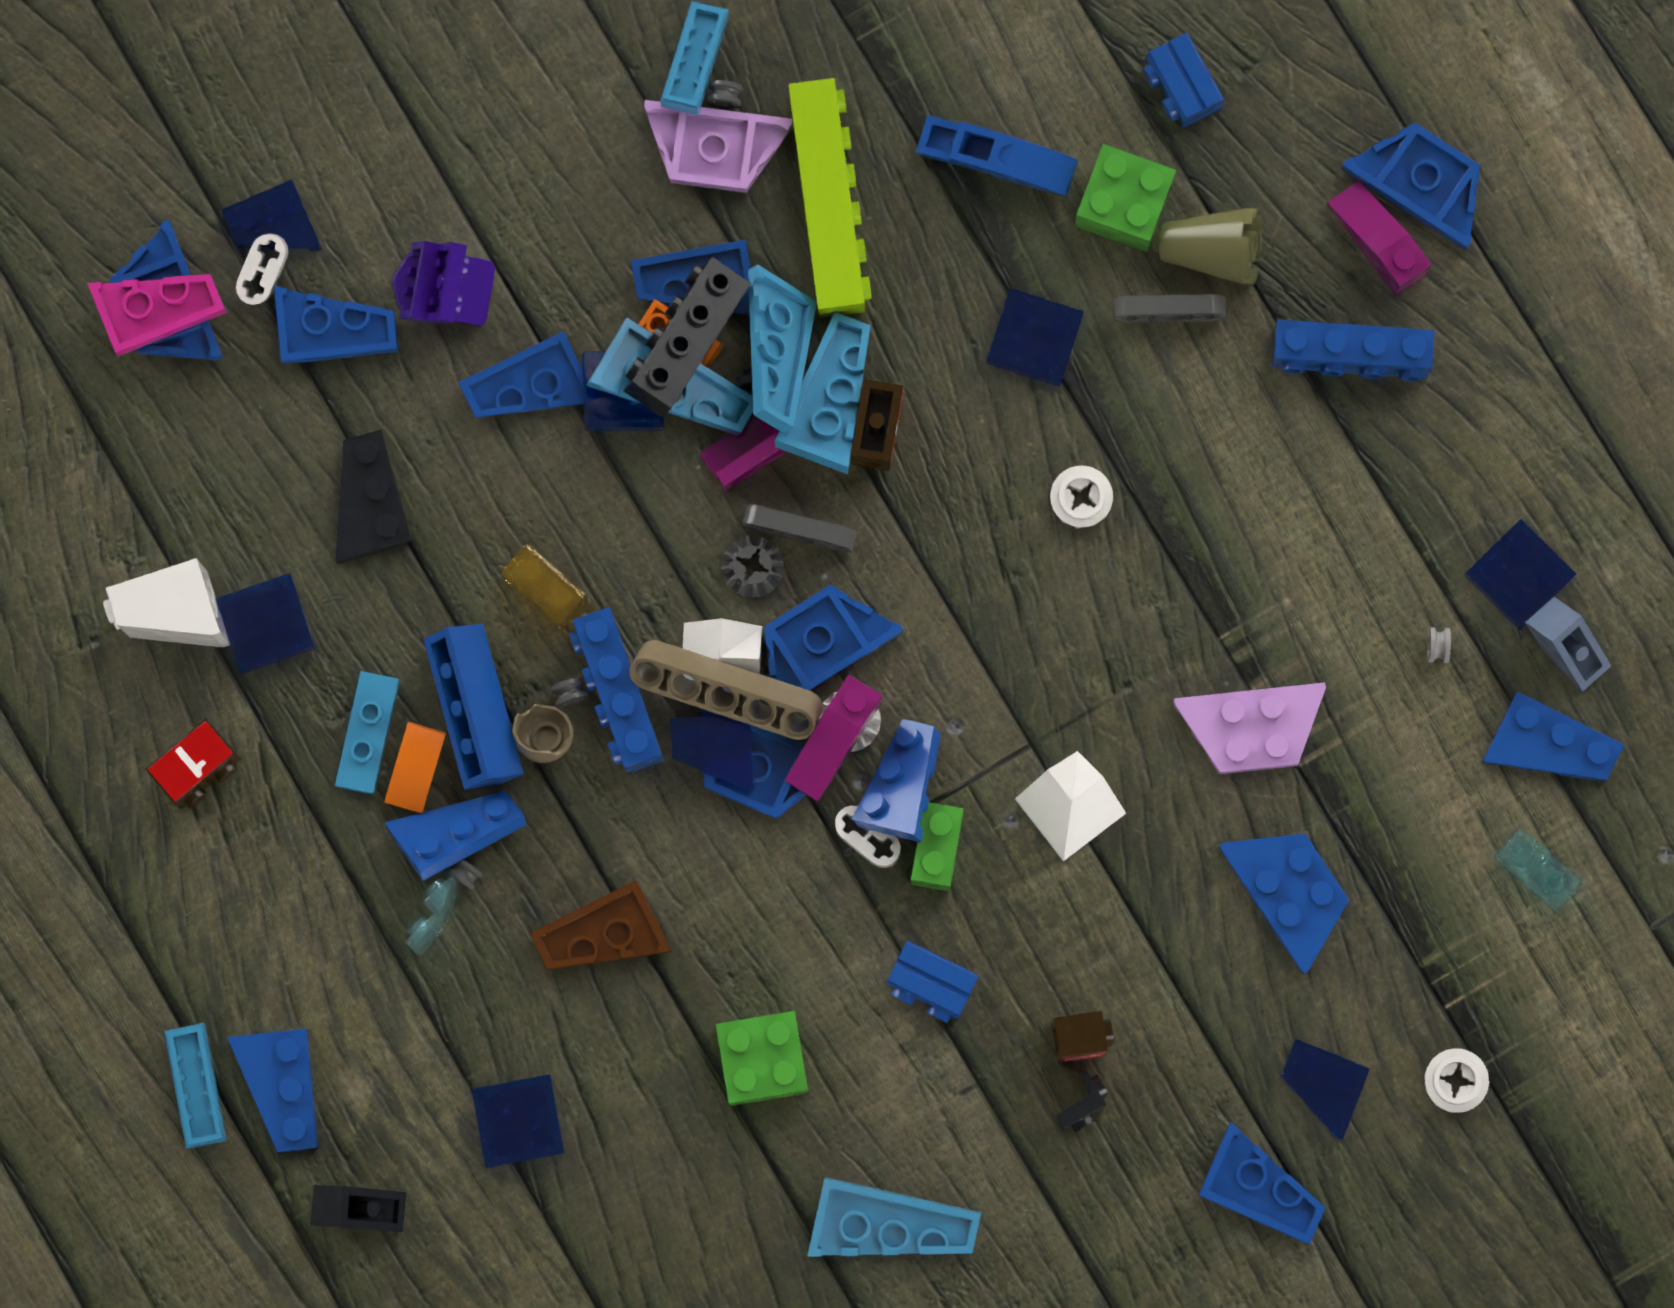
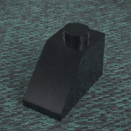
M314 1185L310 1225L403 1232L406 1192L350 1186Z

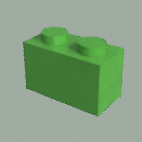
M928 803L927 811L922 813L920 827L924 831L922 842H917L911 885L950 892L964 808Z

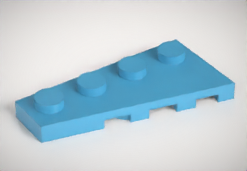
M757 264L748 270V282L751 283L749 286L753 415L785 433L794 428L817 301Z
M834 312L802 381L794 428L785 433L779 431L775 439L776 448L848 474L871 325Z
M626 318L586 386L640 403L623 392L629 382V379L624 375L636 357L644 359L650 349L644 344L651 332ZM700 363L677 401L667 413L737 436L742 432L753 412V396Z
M825 1177L807 1257H821L822 1255L973 1253L981 1212Z

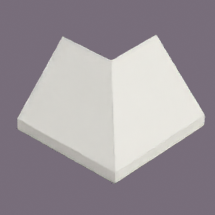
M723 618L684 623L683 649L760 674L762 626ZM683 674L687 679L694 680L691 676ZM721 687L724 691L732 693L729 689Z
M1078 751L1048 769L1015 798L1016 802L1063 862L1126 814L1104 777Z

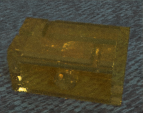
M526 544L501 572L504 580L562 631L589 602L587 596L574 584L571 585L570 581L529 544Z

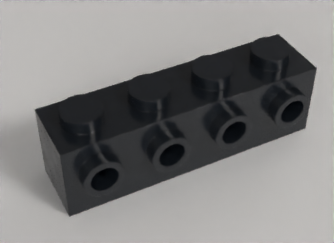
M713 257L703 267L698 263L694 266L684 282L690 287L683 297L677 294L664 313L670 317L663 329L657 325L644 345L650 349L644 359L636 357L624 375L629 379V382L623 392L660 417H663L673 407L751 284Z

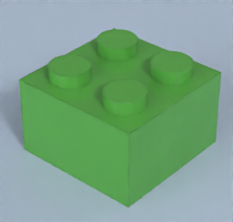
M1103 144L1076 214L1075 227L1148 252L1172 188L1176 170Z
M795 1011L716 1024L730 1106L809 1093Z

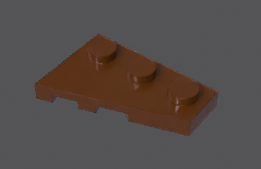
M637 881L529 933L547 970L672 952Z

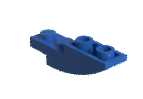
M927 115L916 150L921 156L991 174L997 179L1063 197L1068 195L1078 164L1076 158L1016 137L965 122L955 123Z

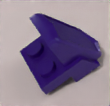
M429 241L412 242L411 252L406 255L391 279L397 306L400 310L399 319L428 324L460 323L472 326L483 325L487 320L495 265L489 260L467 256V245L455 242L442 244Z

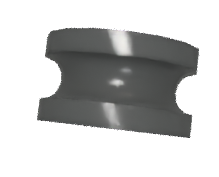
M725 80L709 82V89L712 91V94L707 96V103L709 105L725 109L741 107V100L738 99V95L743 93L742 85Z
M583 677L568 679L550 688L552 694L558 696L557 701H555L557 708L573 705L590 696L589 692L582 688V685L585 683Z
M464 859L444 870L471 891L475 889L474 881L478 878L482 879L484 876L482 872Z

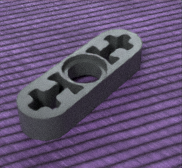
M1216 294L1121 296L1113 299L1114 320L1118 322L1217 321L1227 317L1226 297Z
M747 505L742 522L744 527L755 531L841 552H852L857 534L855 530L841 525L758 505Z

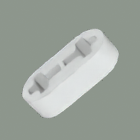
M261 235L251 246L236 284L238 296L247 304L263 303L273 293L274 286H276L288 256V246L279 235ZM271 241H274L276 243L275 250L280 252L278 258H271L265 268L261 266L265 253L260 251V246L269 245ZM258 271H261L263 275L260 280V286L265 288L264 293H257L254 297H250V289L245 286L246 280H254Z
M858 806L844 807L839 811L835 818V829L838 836L876 867L887 868L897 862L900 857L901 846L896 836L864 829L867 832L865 837L854 830L847 834L844 832L846 824L843 818L845 816L852 818ZM873 837L882 844L886 840L891 841L890 851L893 855L890 858L884 855L880 859L874 856L876 848L868 840Z

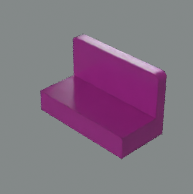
M755 416L747 421L739 435L736 436L729 433L702 451L701 458L726 493L787 451L775 447V439L779 431Z

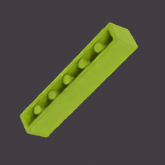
M835 78L788 84L819 318L831 317L834 315V312L841 315L865 312V300H871L872 296L869 276L861 277L860 263L867 262L864 239L856 240L854 226L862 224L859 201L851 202L849 189L857 187L854 164L846 165L844 150H852L849 126L841 127L839 113L846 112L844 89L836 90Z

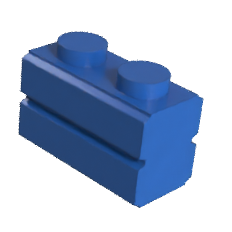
M1184 33L1146 54V67L1143 68V73L1151 88L1159 87L1165 99L1161 101V105L1171 122L1177 119L1180 127L1185 128L1223 107L1224 97L1188 33Z
M907 940L886 982V986L893 989L890 994L893 998L910 1006L916 1000L928 1006L926 1011L928 1015L947 1023L950 1017L958 1021L979 975Z

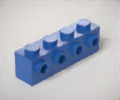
M1277 320L1273 334L1272 368H1279L1282 372L1291 374L1304 373L1305 370L1320 371V374L1325 376H1342L1344 373H1354L1367 379H1379L1384 375L1398 376V379L1402 381H1421L1422 378H1428L1432 370L1434 330Z
M610 607L573 619L576 630L570 632L569 635L576 655L585 654L589 667L582 669L589 692L596 689L598 691L602 704L595 706L602 729L610 726L615 741L608 743L615 765L623 763L626 772L630 773L664 761L639 688L630 678V663Z
M483 624L447 627L423 639L464 790L501 785L523 775L520 756L512 735L510 719L507 714Z

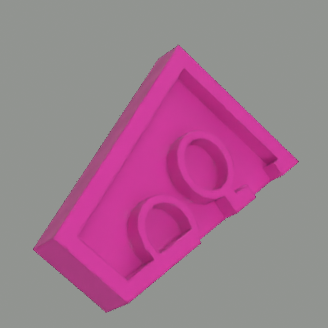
M211 274L163 277L160 280L138 281L137 279L122 280L120 283H87L115 354L118 357L227 313Z

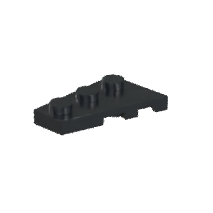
M377 430L343 440L336 563L340 564L413 543L383 432Z

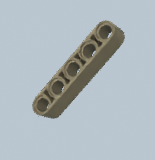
M651 640L644 643L629 668L632 682L644 690L792 739L801 740L809 737L823 711L821 699L809 690L662 641ZM646 662L654 664L657 668L649 666ZM683 674L691 676L694 680L687 679ZM721 687L729 689L732 693L724 691ZM758 699L766 701L769 705L762 704ZM796 712L803 713L807 718L799 716Z

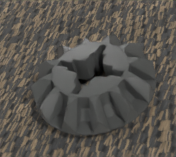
M748 535L733 541L723 554L721 571L725 583L733 592L747 598H759L769 594L778 586L783 576L784 562L778 547L765 537ZM757 552H760L759 565L768 573L755 571L752 576H749L748 581H745L746 567L737 560L750 561L753 556H756Z

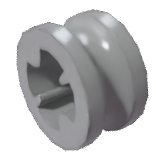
M1430 627L1427 641L1428 662L1433 663L1435 659L1439 658L1443 663H1449L1451 650L1450 628H1444L1442 632H1438L1435 627Z

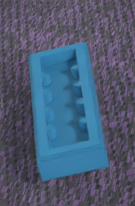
M691 1L661 97V107L699 115L729 18V10Z
M363 671L360 672L335 782L337 788L375 795L400 685L399 679Z
M205 1023L164 1031L186 1149L227 1141Z

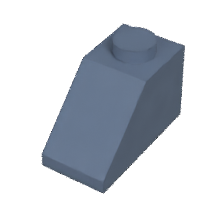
M1553 597L1525 622L1540 648L1582 692L1611 667L1583 617L1556 597Z

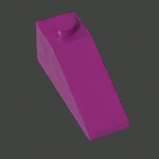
M1359 181L1327 202V206L1395 297L1427 275L1431 263L1410 234Z
M848 674L789 771L785 782L818 802L882 704V695Z

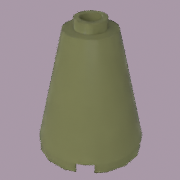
M1248 207L1163 222L1161 230L1156 229L1154 232L1153 251L1154 253H1159L1161 261L1238 284L1253 286L1256 282L1259 268H1251L1252 262H1255L1256 257H1261L1262 220L1261 215H1257L1259 209Z

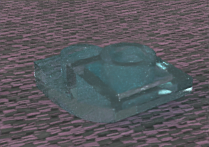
M1520 827L1494 856V859L1556 913L1561 910L1583 884L1581 878L1551 856V852Z
M452 875L446 881L442 877L439 878L427 889L425 894L428 898L423 904L433 915L429 919L425 916L421 917L407 932L411 937L405 943L419 957L440 934L453 911L460 884Z

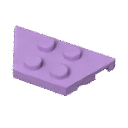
M645 100L644 103L669 181L675 184L747 193L789 134L793 125V119L704 107L700 108L699 115L661 107V102Z
M1324 682L1175 698L1173 702L1175 709L1181 714L1191 729V733L1198 744L1203 747L1218 774L1284 768L1299 764L1326 685Z

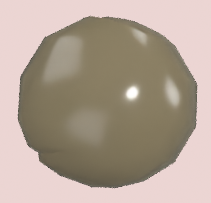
M534 704L526 712L516 714L512 735L518 751L528 760L536 763H549L559 759L570 749L574 737V728L568 715L557 707Z

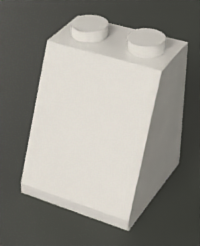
M197 558L106 588L109 599L103 601L108 620L110 623H114L117 630L122 629L130 638L215 647L231 645L209 574Z

